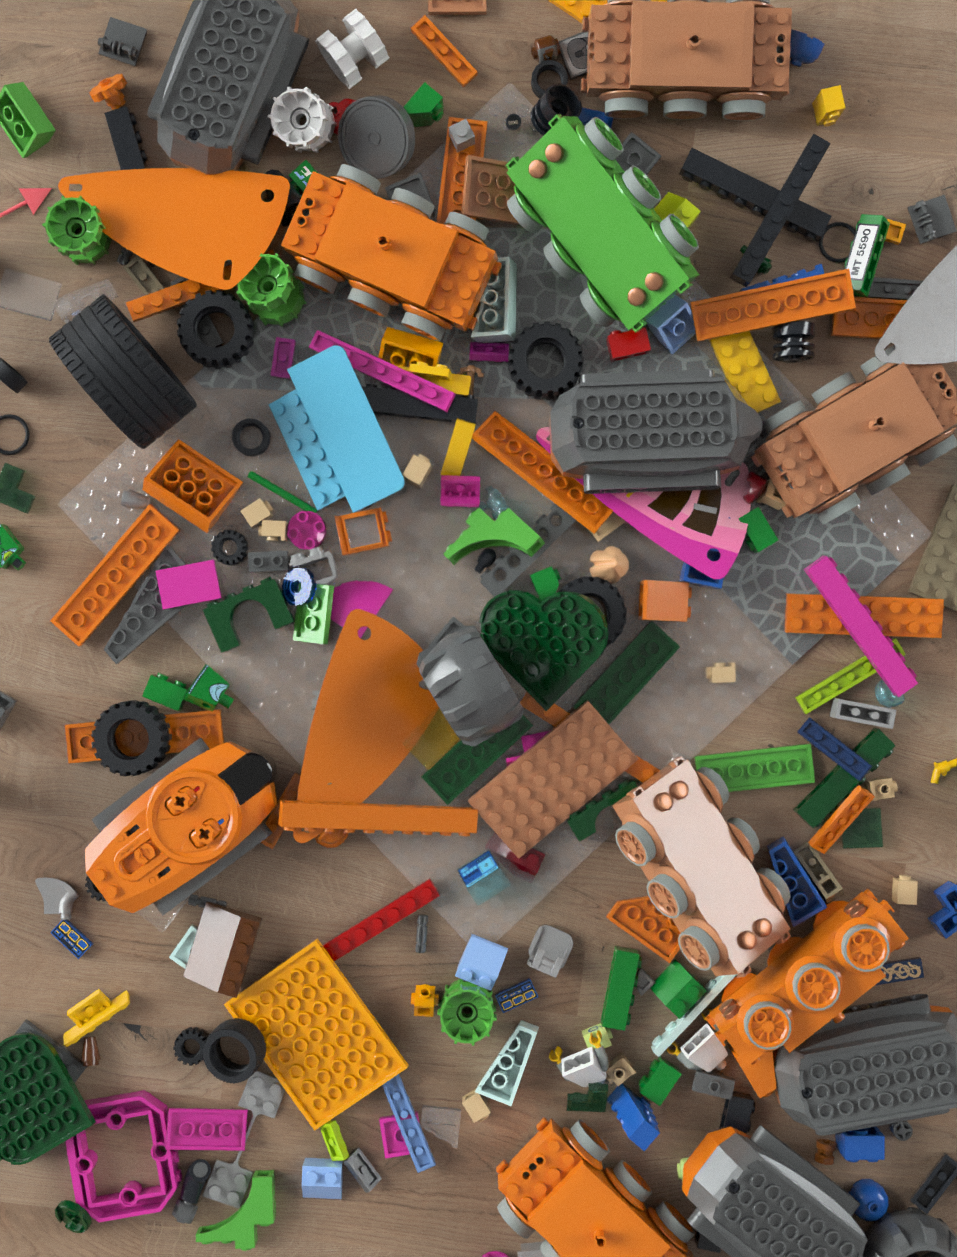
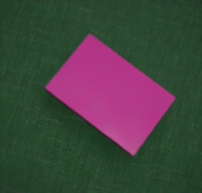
M215 560L156 571L163 609L222 598Z

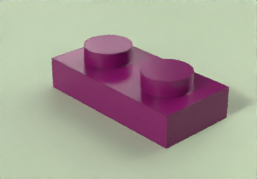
M276 337L271 377L291 380L287 369L293 366L296 340Z
M470 342L469 360L508 362L509 344Z

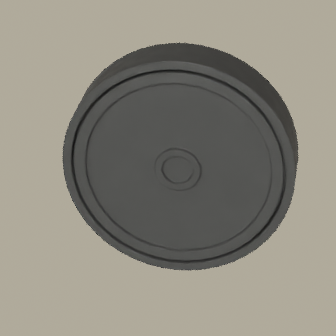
M372 95L360 98L346 108L339 122L338 142L341 153L349 166L364 171L376 179H382L400 172L409 163L415 148V131L410 116L397 101L383 95Z

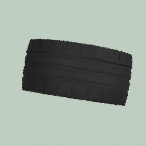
M240 1018L228 1019L218 1025L208 1036L203 1047V1059L209 1072L217 1079L233 1084L245 1081L251 1077L260 1067L266 1055V1043L261 1031L250 1021ZM230 1036L241 1041L249 1052V1064L239 1065L226 1058L221 1050V1037Z

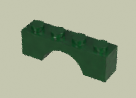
M628 779L623 780L618 784L619 787L617 789L605 791L601 794L602 798L597 801L593 799L585 804L586 808L581 811L577 810L569 815L570 817L566 821L579 842L596 832V818L604 808L614 805L625 797L628 792L637 787L632 779L630 781Z

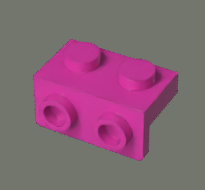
M441 475V506L479 507L480 476Z

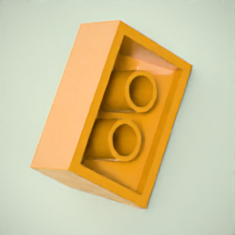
M387 326L382 337L378 358L395 366L410 367L411 363L425 362L428 363V366L436 367V364H439L444 343Z

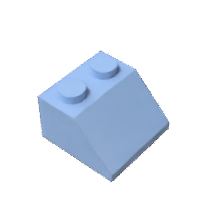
M676 295L666 301L665 305L661 306L656 313L645 321L654 336L671 354H674L696 334L692 311L688 303Z
M472 934L459 961L455 977L491 991L498 978L508 948Z
M305 1158L302 1166L303 1198L342 1199L344 1160L332 1161L326 1158Z

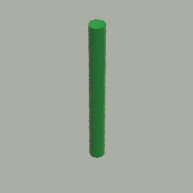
M253 471L249 472L248 478L304 511L318 512L315 507Z

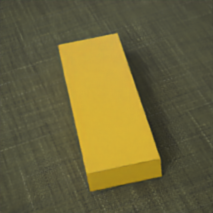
M457 418L440 475L461 476L476 424Z

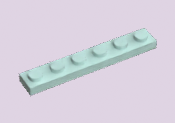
M737 974L717 976L715 979H711L706 984V992L680 1019L678 1018L675 1022L671 1021L666 1026V1031L662 1036L658 1035L652 1041V1051L659 1057Z

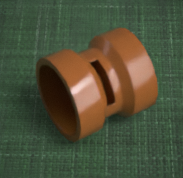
M817 1139L816 1147L818 1149L814 1160L820 1164L833 1165L835 1159L833 1152L836 1150V1143L828 1139Z

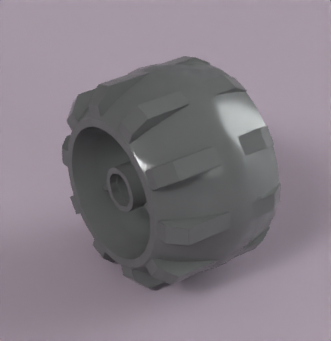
M464 626L419 653L416 663L419 672L458 738L462 740L463 744L475 747L521 719L525 710L475 626Z
M908 1207L907 1210L886 1212L882 1218L873 1222L865 1232L867 1242L865 1243L863 1257H920L914 1253L918 1251H930L921 1257H957V1235L941 1218H935L923 1213L920 1208Z

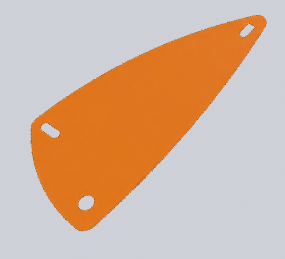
M150 168L67 176L60 180L58 188L65 198H79V196H82L92 207L96 206L100 210L98 214L102 224L106 227L102 232L139 257L184 278L215 288L229 290L236 286L261 259L259 257L260 254H264L269 247L284 215L290 184L283 176L229 170L219 174L206 175L191 168ZM70 184L82 185V190L69 191ZM269 189L274 192L272 201L264 202L261 199V193L264 190ZM226 260L232 261L231 277L229 280L223 279L224 263Z
M355 609L348 614L336 643L310 727L300 775L297 801L362 803L405 759L439 709L431 692L419 686V682L423 678L416 663L419 653L423 649L399 628L367 611ZM363 626L371 630V636L367 640H362L358 636V630ZM296 828V831H293V837L299 843H306L323 833L324 828H316V831H309V833L302 831V828Z

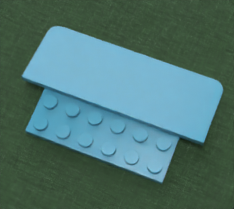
M337 345L331 346L288 368L287 371L296 389L270 403L269 407L317 511L346 497L353 513L400 491L405 484L404 477L344 348Z

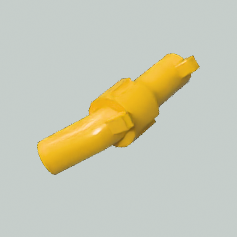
M957 758L948 762L946 760L939 763L933 762L935 768L930 782L938 784L940 774L946 776L951 768L957 767Z

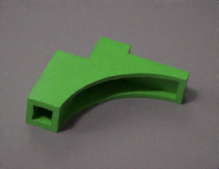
M478 508L476 511L471 512L465 521L470 527L464 530L459 538L447 547L443 555L455 565L463 557L476 550L491 546H506L523 551L532 557L545 542L511 509L507 508L505 511H502L494 522L484 511Z
M256 1170L252 1177L251 1191L245 1203L229 1218L213 1225L199 1227L196 1233V1242L211 1244L221 1241V1243L227 1244L235 1241V1249L247 1251L255 1248L258 1240L257 1224L263 1227L274 1224L276 1218L275 1171Z

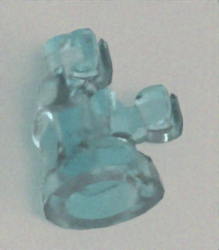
M492 485L485 489L489 499L487 502H480L479 508L482 511L491 508L493 518L497 519L502 511H505L507 508L511 509L498 489H494Z

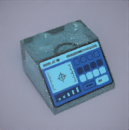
M490 849L457 869L477 906L511 885L510 879Z

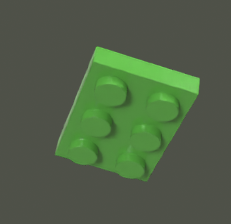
M299 582L298 594L302 591V582ZM304 583V590L302 594H300L297 597V602L302 600L301 597L303 599L306 597L309 590V584L307 585V591L305 593L307 583ZM310 583L309 595L296 606L294 641L328 645L334 586Z

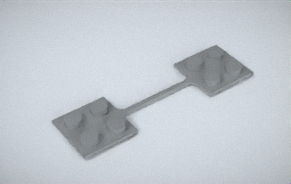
M257 1070L248 1078L238 1106L251 1110L253 1113L246 1132V1141L257 1115L263 1114L275 1118L285 1089L276 1077ZM242 1151L238 1152L233 1163L216 1160L203 1197L236 1208L240 1207L253 1171L241 1168L238 1165Z

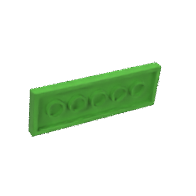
M810 743L694 756L696 771L701 767L714 770L724 780L728 792L815 783Z

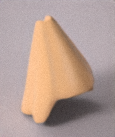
M608 546L605 550H596L590 557V562L594 563V566L589 569L592 577L607 580L611 584L618 582L629 569L627 556L615 546Z

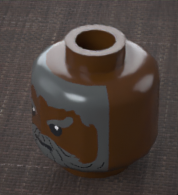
M552 35L535 39L534 47L531 48L533 59H537L539 63L546 60L556 61L558 55L561 54L558 39H554Z

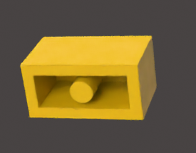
M841 85L821 89L813 101L812 105L817 126L824 125V127L835 124L845 110Z

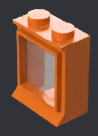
M381 507L334 516L343 556L390 547L389 542H392L390 530L386 531L385 523H388L386 511H382Z

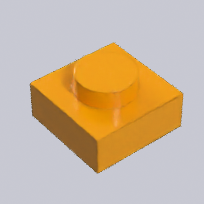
M887 219L890 225L885 241L899 245L906 224Z

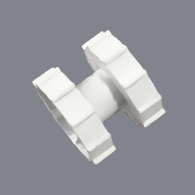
M354 9L342 20L349 34L342 41L339 42L337 37L329 30L315 40L320 53L329 67L348 89L362 80L358 67L355 65L365 57L376 69L390 58L376 30L373 29L365 16L358 12L357 9Z
M287 87V91L283 92L279 97L273 98L275 102L268 118L271 119L274 129L273 135L285 141L286 146L290 148L294 146L296 147L295 150L300 153L302 150L318 153V150L328 142L332 143L331 137L335 126H338V124L334 120L333 107L320 99L319 95L316 93L311 94V90L307 87L304 89ZM302 116L307 118L304 125H300V118Z

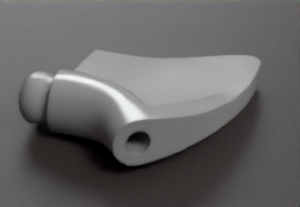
M37 878L35 883L44 900V914H61V920H70L72 918L73 902L79 897L78 892L64 881L54 878Z

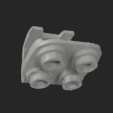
M321 547L310 549L309 557H305L302 553L290 556L289 566L296 568L328 559L333 576L318 580L316 584L328 585L338 578L333 554L328 551L325 552Z
M550 925L540 926L529 947L527 965L556 978L572 950V937L568 933Z

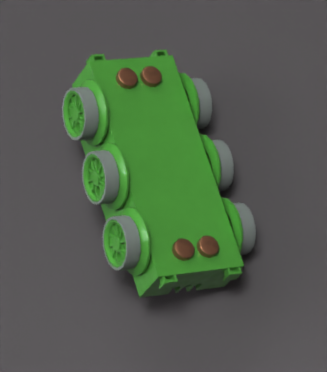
M557 114L548 122L551 129L520 160L519 157H513L505 165L509 169L506 173L515 183V194L507 201V206L513 217L527 231L536 234L543 226L548 227L552 231L550 233L551 241L543 248L544 254L551 266L567 280H573L579 273L587 276L588 287L580 294V300L586 311L596 322L604 327H609L615 320L621 321L628 330L633 329L636 333L647 325L645 321L656 313L661 306L665 305L666 301L673 298L676 293L682 294L693 285L691 282L700 275L690 263L689 257L699 248L698 242L690 229L674 214H669L664 220L659 217L653 209L661 200L657 187L637 166L632 165L626 172L621 168L615 159L624 151L623 145L617 135L604 121L594 117L586 125H583L577 116L562 117L561 114Z

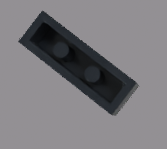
M944 1153L911 1196L910 1201L924 1213L928 1214L957 1176V1162L947 1153Z

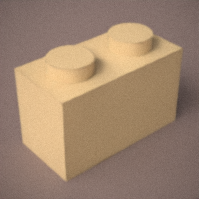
M421 454L418 457L413 455L403 473L404 480L421 489L432 470L430 459Z

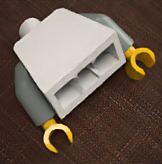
M701 1012L702 1018H703L704 1020H706V1018L704 1017L703 1013ZM706 1023L680 1048L681 1051L678 1049L677 1042L674 1041L672 1044L676 1049L671 1050L668 1047L667 1052L672 1055L676 1054V1058L688 1069H703L706 1072H711L716 1067L718 1070H722L726 1066L724 1059L728 1056V1052L725 1049L727 1047V1040L724 1041L725 1046H723L714 1034L719 1030L717 1025H714L716 1028L714 1030L711 1025Z
M599 1030L597 1031V1038L593 1037L592 1032L589 1038V1042L596 1048L589 1047L562 1059L563 1051L559 1046L555 1048V1052L551 1050L549 1053V1059L557 1062L556 1066L566 1081L587 1087L595 1083L602 1085L606 1080V1071L609 1067L608 1057L604 1046L600 1043L602 1033Z

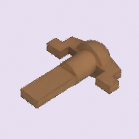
M468 365L467 367L460 368V372H457V374L464 375L465 372L467 376H471L469 395H473L475 373H478V377H484V373H482V369L474 365Z

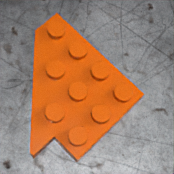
M649 896L619 900L606 916L607 919L668 963L672 961L680 950L678 943L680 931L672 918L663 915L656 909Z

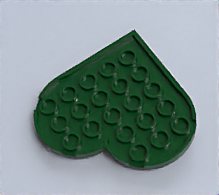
M504 591L487 602L482 610L479 621L481 623L480 636L494 659L545 711L550 709L599 659L608 642V626L602 611L591 599L576 592H558L541 601L536 596L525 591Z
M27 1032L14 1034L0 1042V1161L3 1159L11 1162V1165L29 1163L96 1123L59 1054L51 1043L37 1034Z

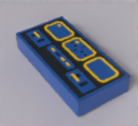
M62 920L50 932L78 959L93 945L69 920Z
M530 978L495 994L503 1013L538 998Z

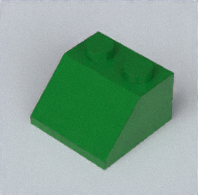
M426 82L422 84L403 107L410 116L414 127L431 126L444 115L443 97Z
M676 959L654 980L655 983L650 987L664 1005L679 1019L706 992L705 987Z

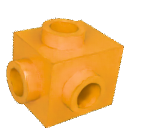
M428 984L416 985L415 993H411V1005H414V1016H434V1006H438L439 994H435V986Z

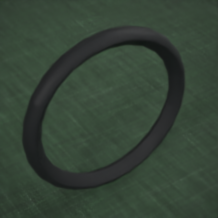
M835 222L826 227L822 237L819 239V248L826 259L836 263H843L848 256L837 259L826 253L823 247L824 235L829 229L836 226L846 227L854 236L856 230L847 223Z
M6 414L0 416V421L7 418L18 420L23 425L26 434L23 444L18 449L13 451L0 449V453L4 455H14L21 452L27 446L30 433L27 424L22 418Z

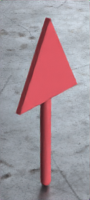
M20 188L19 190L25 201L0 213V218L28 204L34 215L52 188Z

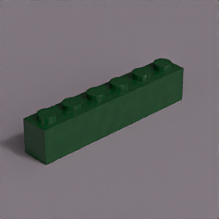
M873 728L852 751L872 766L870 771L873 772L879 767V762L883 758H887L893 753V748L896 745L880 729ZM836 765L793 811L810 827H819L825 821L824 817L828 813H833L839 807L838 803L842 799L845 800L852 793L851 790L856 785H861L866 780V777L864 776L859 782L839 765Z

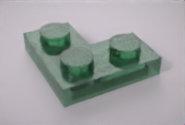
M5 463L0 473V503L28 514L36 496L18 489L25 470Z
M599 1082L588 1083L587 1094L578 1092L568 1093L566 1111L605 1112L608 1084Z

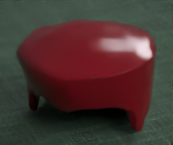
M753 471L749 473L747 478L750 490L743 496L744 501L748 504H751L761 495L767 483L765 478Z

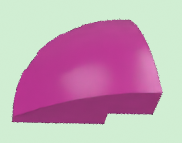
M356 580L343 583L334 588L331 620L343 627L348 614L355 609H361L377 616L393 589L373 581ZM363 626L358 630V636L360 639L363 637L368 627Z

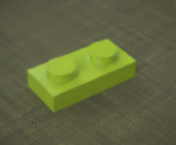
M330 1120L322 1125L320 1130L331 1160L342 1161L350 1157L337 1121Z

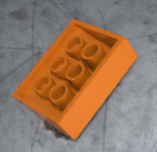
M178 439L144 478L142 490L208 533L230 504L243 482Z

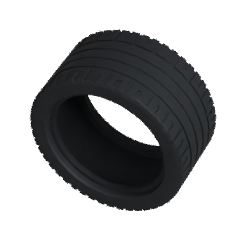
M104 294L93 301L91 306L88 305L81 313L72 318V321L66 323L62 329L60 328L49 337V343L80 386L107 417L141 449H146L156 441V438L161 437L165 431H168L175 423L183 419L184 415L186 416L197 407L193 397L161 356L123 312Z

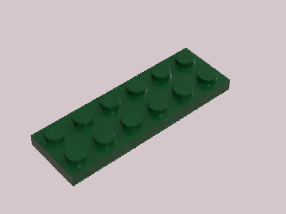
M650 621L572 707L577 709L588 700L605 721L610 724L676 653L680 646L653 621Z
M522 715L519 721L475 747L463 744L462 740H460L421 777L449 805L533 725Z

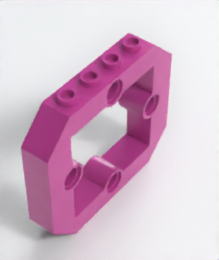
M146 1090L85 1100L96 1121L95 1124L106 1122V1125L112 1130L122 1128L128 1118L148 1115L153 1141L151 1156L156 1160L160 1185L142 1188L139 1182L129 1181L119 1193L97 1196L92 1170L97 1164L98 1156L95 1151L88 1148L86 1131L83 1130L65 1141L76 1203L83 1207L98 1222L161 1212L182 1181V1171L178 1169L177 1164L179 1162L178 1150L162 1152L158 1147L164 1146L166 1148L167 1105ZM114 1114H118L121 1120H116ZM82 1159H86L90 1165H85ZM127 1191H132L135 1196H129Z

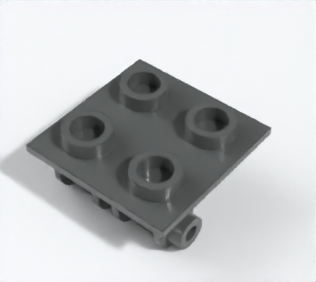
M110 17L104 37L98 39V45L101 46L98 54L136 66L147 29Z
M945 195L927 201L921 200L916 202V205L908 207L920 244L957 232Z

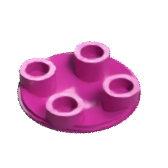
M301 511L290 519L287 527V536L296 547L310 550L318 547L323 542L326 536V525L317 513Z

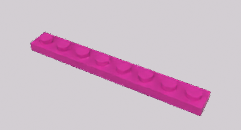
M319 330L316 331L309 345L311 350L320 353L331 346H341L344 348L354 370L448 412L456 395L455 393Z

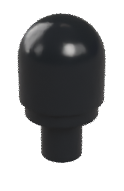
M491 548L484 549L478 556V564L474 570L480 574L484 568L488 569L496 559L495 551Z

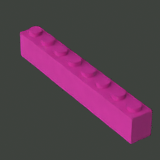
M821 556L803 570L892 694L900 697L918 684L915 679L917 677L915 672L910 667H906L902 654L895 652L893 649L894 643L888 636L885 637L881 632L883 628L879 622L873 621L870 617L871 611L865 604L862 605L858 600L860 596L856 590L850 589L847 585L849 581L843 573L837 571L835 568L837 564L834 559Z

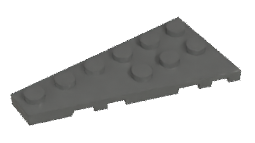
M170 545L164 548L151 573L147 576L133 599L130 608L124 614L118 628L115 629L103 649L115 664H119L185 607L180 606L163 609L156 571L186 565Z

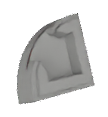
M640 968L636 974L638 975L637 990L642 996L655 981Z

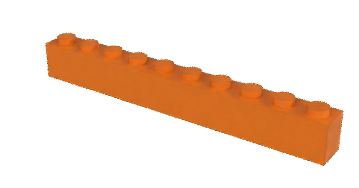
M280 800L278 824L284 827L286 831H296V828H304V831L313 832L316 831V828H324L325 832H336V829H343V832L355 833V829L363 830V833H375V830H382V833L394 834V831H402V834L412 835L414 831H420L422 835H432L433 832H440V835L451 836V833H459V836H470V833H477L478 810L473 807Z

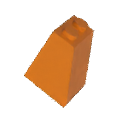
M640 581L638 620L687 622V618L691 617V606H688V599H691L692 587H689L687 582Z
M729 1046L758 1097L770 1096L774 1092L773 1090L777 1089L773 1052L766 1051L761 1055V1059L757 1063L747 1066L733 1047Z

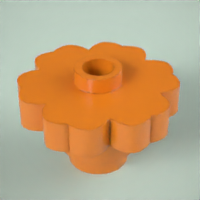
M116 74L113 77L100 81L98 86L92 88L89 94L94 102L105 100L112 110L118 109L126 103L121 89L126 86L127 81L123 74Z

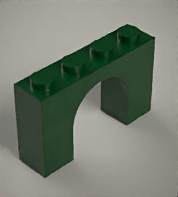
M265 578L256 587L249 585L243 588V592L236 595L234 592L224 596V601L218 603L215 600L206 604L207 608L203 609V612L221 653L242 645L233 624V615L236 608L245 601L255 600L261 603L266 608L275 629H280L295 622L277 579Z

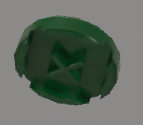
M63 1200L55 1209L57 1220L60 1223L63 1221L66 1224L65 1227L72 1232L84 1233L92 1224L89 1213L73 1201Z

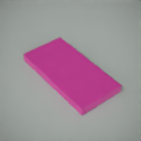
M169 1108L165 1150L245 1151L248 1110Z

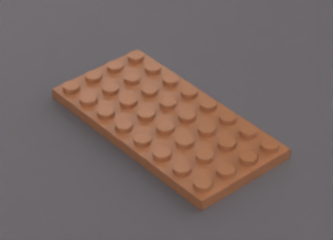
M587 700L469 798L468 802L474 809L478 810V814L519 859L569 818L570 814L581 808L639 759Z

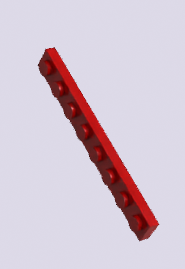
M429 878L323 944V947L333 961H336L440 896V893Z

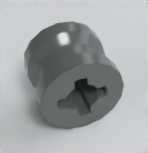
M907 1121L889 1124L890 1131L898 1140L906 1141L913 1134L912 1126Z

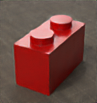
M646 327L636 333L633 329L626 332L621 330L612 331L606 338L611 362L646 355L651 351Z

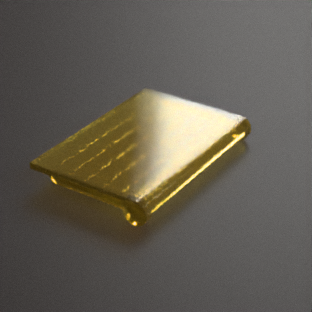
M437 706L401 743L427 770H430L460 738H458L441 709Z

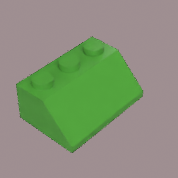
M24 82L4 85L0 92V125L22 158H26L47 144L56 130Z

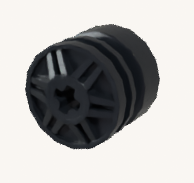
M552 84L533 106L530 112L531 122L534 128L544 136L551 129L548 122L557 114H561L562 117H579L582 111V103L579 96L567 85Z
M794 321L773 326V339L782 342L773 346V350L777 351L773 353V360L785 363H799L815 358V353L810 351L815 348V345L806 342L815 337V324L808 321Z

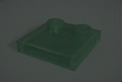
M880 807L865 808L843 832V849L883 847Z

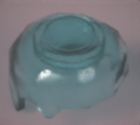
M883 680L876 684L875 697L881 705L893 708L904 702V694L900 697L893 695Z

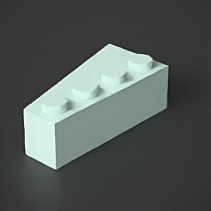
M510 257L498 258L497 262H500L502 267L498 276L491 275L481 297V306L479 313L476 315L478 321L471 335V338L476 342L514 341L516 337L517 264Z
M523 1020L519 1022L475 1090L476 1093L512 1106L539 1029L538 1026Z

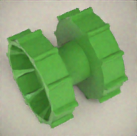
M62 196V200L56 202L52 207H47L49 212L42 226L46 228L49 237L48 242L53 247L57 246L59 248L58 252L72 259L76 265L79 263H92L95 265V261L102 258L105 254H109L108 249L111 243V238L102 232L106 227L102 224L98 214L100 210L96 206L92 207L82 196H79V198H65ZM82 227V232L75 235L76 229Z
M261 253L259 256L261 259L237 284L239 291L236 293L242 300H246L251 312L254 315L257 314L264 325L273 324L283 327L284 323L291 321L293 318L297 319L303 304H306L303 293L305 287L300 280L295 279L292 275L294 271L290 265H285L277 253L275 255Z
M463 979L454 981L450 985L446 984L442 1000L438 1001V1006L441 1007L437 1011L442 1025L441 1032H445L452 1038L454 1044H457V1042L471 1043L472 1046L485 1036L489 1037L493 1021L497 1020V1015L494 1014L496 1006L493 1005L492 990L490 991ZM468 1006L473 1011L470 1014H465L462 1009Z

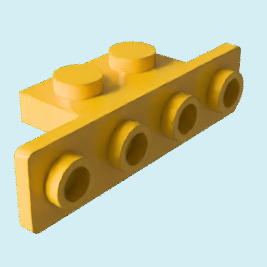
M417 362L416 364L411 363L410 367L397 366L457 395H469L471 376L453 374L445 365L436 364V367L428 366V363Z
M98 989L67 1011V1016L76 1025L63 1034L64 1046L68 1047L71 1044L77 1043L81 1037L94 1031L103 1022L110 1020L120 1010H124L130 1004L129 992L126 990L113 1000H110Z

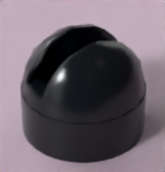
M510 114L505 122L507 128L513 131L517 130L521 126L520 116ZM518 120V124H508L509 121Z

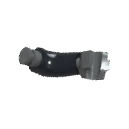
M199 1159L194 1161L186 1172L180 1199H177L172 1212L177 1222L183 1224H191L198 1209V1206L194 1204H198L204 1184L211 1173L210 1164L206 1160Z

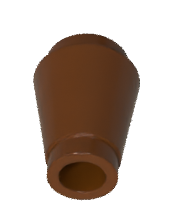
M96 1036L85 1037L81 1062H83V1066L99 1065L101 1058Z

